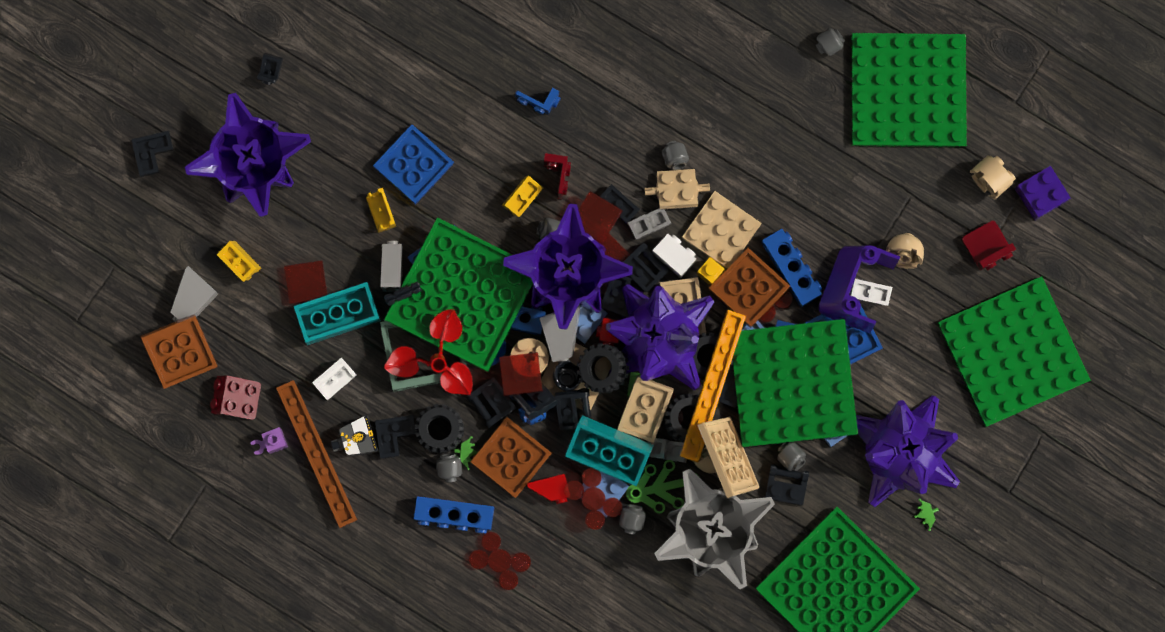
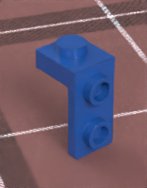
M554 88L551 89L544 104L519 91L515 93L519 103L525 106L527 104L533 106L534 110L542 115L544 113L549 115L552 107L556 108L561 99L558 97L559 91Z

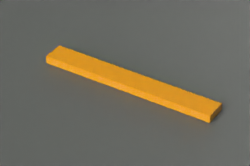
M730 310L726 311L679 457L697 463L700 460L705 443L697 425L712 421L743 327L745 315Z

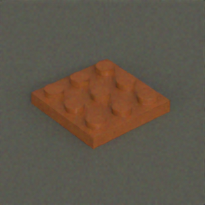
M747 248L709 287V291L731 311L745 315L744 323L751 328L790 288V285L754 252Z
M195 314L141 336L164 389L218 367Z
M506 417L471 460V463L516 499L552 453Z

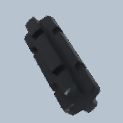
M414 282L409 287L407 285L394 291L393 294L385 295L384 299L387 305L390 306L395 301L399 302L412 296L413 293L421 292L420 284Z

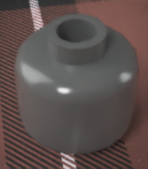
M828 28L817 36L818 44H816V47L821 54L825 53L827 56H832L843 48L845 40L838 29Z
M671 141L662 150V156L668 168L676 171L686 167L689 155L683 143Z
M548 217L540 221L537 228V235H539L540 240L549 233L556 231L561 221Z
M784 443L779 447L777 460L787 470L797 471L805 464L806 453L796 443Z
M455 453L440 455V458L436 461L438 477L445 479V482L457 481L456 478L462 475L461 459Z
M629 504L621 510L619 525L624 529L625 533L635 534L636 531H641L644 528L646 513L642 510V507Z

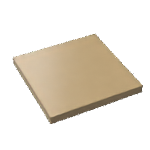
M727 417L697 425L726 497L730 498L759 489V484L742 447L732 418Z

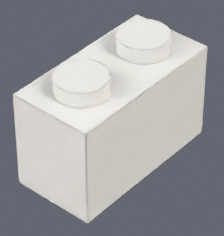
M667 234L653 249L652 254L681 278L696 262L694 257L696 254L687 247L685 249L681 246V241L675 235L670 236Z

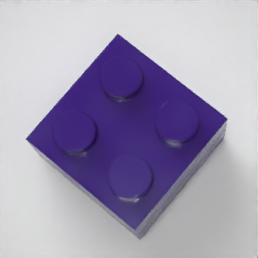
M1051 166L1015 188L1035 221L1066 203L1071 198Z

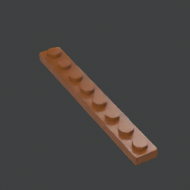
M292 380L277 387L276 389L339 528L357 521L356 515L295 381Z

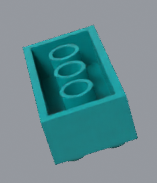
M367 282L294 306L307 345L380 322Z
M582 415L565 457L637 486L654 445Z

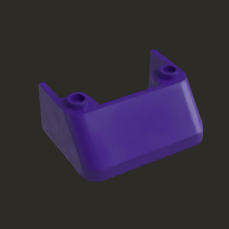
M870 245L845 246L841 248L819 304L820 313L833 320L845 319L846 325L870 334L876 321L859 315L860 301L856 297L849 295L861 262L867 265L877 263L894 270L900 256Z

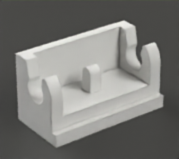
M855 279L850 295L859 300L888 306L892 287Z
M341 357L312 383L328 401L357 375Z

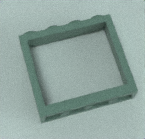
M384 320V322H380L388 360L392 353L388 329L397 328V326ZM460 359V362L467 366L466 361ZM390 373L393 392L440 383L442 373L397 381V376Z

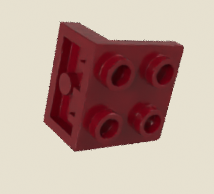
M545 153L544 167H548L547 170L558 172L559 169L562 170L558 199L562 200L563 195H567L568 181H565V178L570 176L571 162H568V156Z

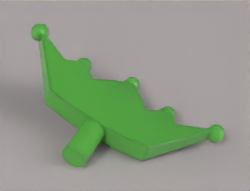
M472 436L461 443V450L455 449V453H460L461 462L467 467V470L470 469L468 467V462L472 460L470 457L478 453L471 448V446H475L474 443H470V440L473 438Z
M919 498L918 501L922 505L917 508L922 510L914 518H924L925 520L922 523H927L928 531H931V527L936 520L934 512L939 511V509H932L930 503Z

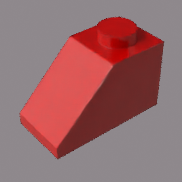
M565 474L527 483L528 489L550 502L556 501V504L568 502L567 498H570Z

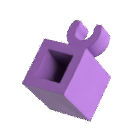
M280 427L261 434L263 441L253 440L251 442L252 446L255 444L260 445V449L254 452L255 455L262 454L264 449H267L268 453L272 454L288 447Z

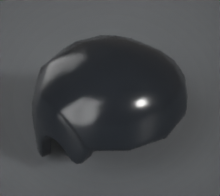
M570 360L561 361L554 368L552 374L554 384L564 391L574 390L581 382L579 380L581 376L577 375L579 367Z

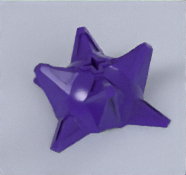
M237 93L229 94L225 125L212 138L210 150L185 166L186 174L218 178L222 184L227 202L232 203L244 194L260 217L268 215L271 186L292 187L294 182L285 166L286 160L311 142L309 134L279 132L277 122L253 117Z
M577 204L568 205L557 230L549 233L539 241L533 250L505 257L503 266L532 279V307L538 309L552 303L558 327L564 330L568 328L579 304L595 313H599L601 311L600 287L602 284L630 276L633 270L632 266L605 255L606 248L591 235L585 233Z
M625 285L622 291L629 317L606 324V330L624 343L625 347L622 352L625 354L624 358L628 359L626 365L629 366L626 374L640 371L642 381H649L662 375L671 374L693 390H697L701 387L693 357L697 351L699 340L698 327L714 304V300L711 296H706L680 304L662 286H656L649 298L631 285Z
M932 395L912 412L905 401H897L889 414L882 420L856 415L858 435L866 444L865 456L873 472L868 503L873 507H876L897 489H906L924 494L927 492L928 482L957 488L960 483L959 479L942 459V454L958 440L957 433L934 429L939 403L937 397Z

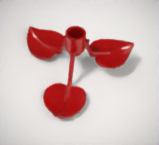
M453 309L440 312L430 323L429 330L431 336L440 339L439 353L434 354L429 362L416 358V352L412 348L401 346L391 353L384 365L385 370L395 376L411 377L419 371L417 362H421L431 366L435 372H443L440 376V384L445 391L470 395L473 382L469 368L461 362H454L449 368L445 357L442 355L443 340L447 342L456 341L462 333V323Z

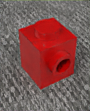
M603 318L602 326H598L596 337L600 338L599 343L618 346L619 339L606 330V324L617 320Z

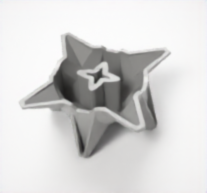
M691 469L684 471L683 481L686 503L682 508L668 513L667 519L676 528V532L654 553L657 560L689 558L692 560L695 576L700 577L709 569L718 568L737 588L742 589L746 587L744 554L747 551L756 550L758 547L754 535V525L775 505L772 497L740 500L737 496L727 498L723 487L719 490H712ZM712 526L716 527L718 532L712 533V530L709 528H712Z

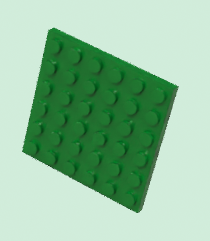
M852 33V146L966 147V34Z
M437 217L401 288L407 285L409 287L411 286L410 284L418 282L422 291L417 294L413 293L412 296L399 302L395 301L384 320L439 347L440 339L433 338L430 334V323L440 312L453 309L462 323V333L456 341L447 342L443 340V350L488 372L533 282L531 278L503 266L504 258L512 256V254Z
M1042 276L937 323L985 428L1091 381Z
M845 319L741 331L733 354L734 357L732 358L742 447L858 434Z
M838 507L755 588L798 632H878L920 590Z

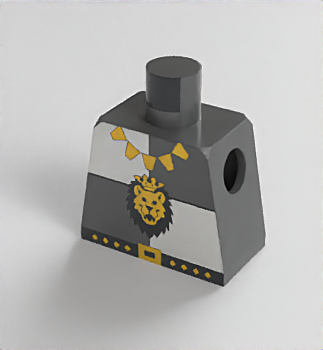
M364 416L340 428L341 438L331 441L334 452L345 449L347 456L379 452L368 416Z

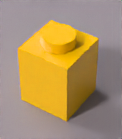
M709 257L698 270L697 275L711 286L725 269Z

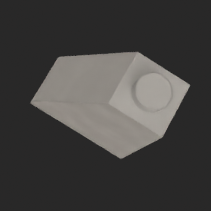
M387 241V244H382L381 289L383 292H394L402 286L403 247L402 244H398V241Z
M189 266L185 269L170 312L174 315L172 318L174 322L193 314L197 317L218 295Z
M578 306L566 330L559 329L555 313L540 317L552 362L558 361L560 363L561 361L570 360L569 358L574 355L580 306Z

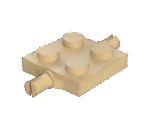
M695 169L657 171L656 187L645 188V196L657 195L660 209L698 207L697 197L699 192L710 191V184H698L695 177Z

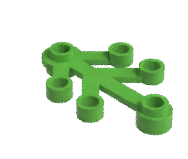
M672 460L665 461L663 469L654 484L645 487L650 476L656 473L654 465H647L637 486L630 485L626 491L628 500L632 503L643 502L653 508L655 513L661 514L665 510V505L662 502H655L646 496L654 493L672 504L675 509L682 508L684 505L683 499L672 496L666 490L684 487L683 479L663 483L668 474L674 470L675 463ZM666 463H672L673 468L667 469ZM648 467L654 468V472L652 474H649L647 472ZM634 490H638L640 492V495L638 497H634L632 495V492ZM676 500L681 501L682 505L680 507L674 505ZM658 504L663 506V510L660 512L655 508Z

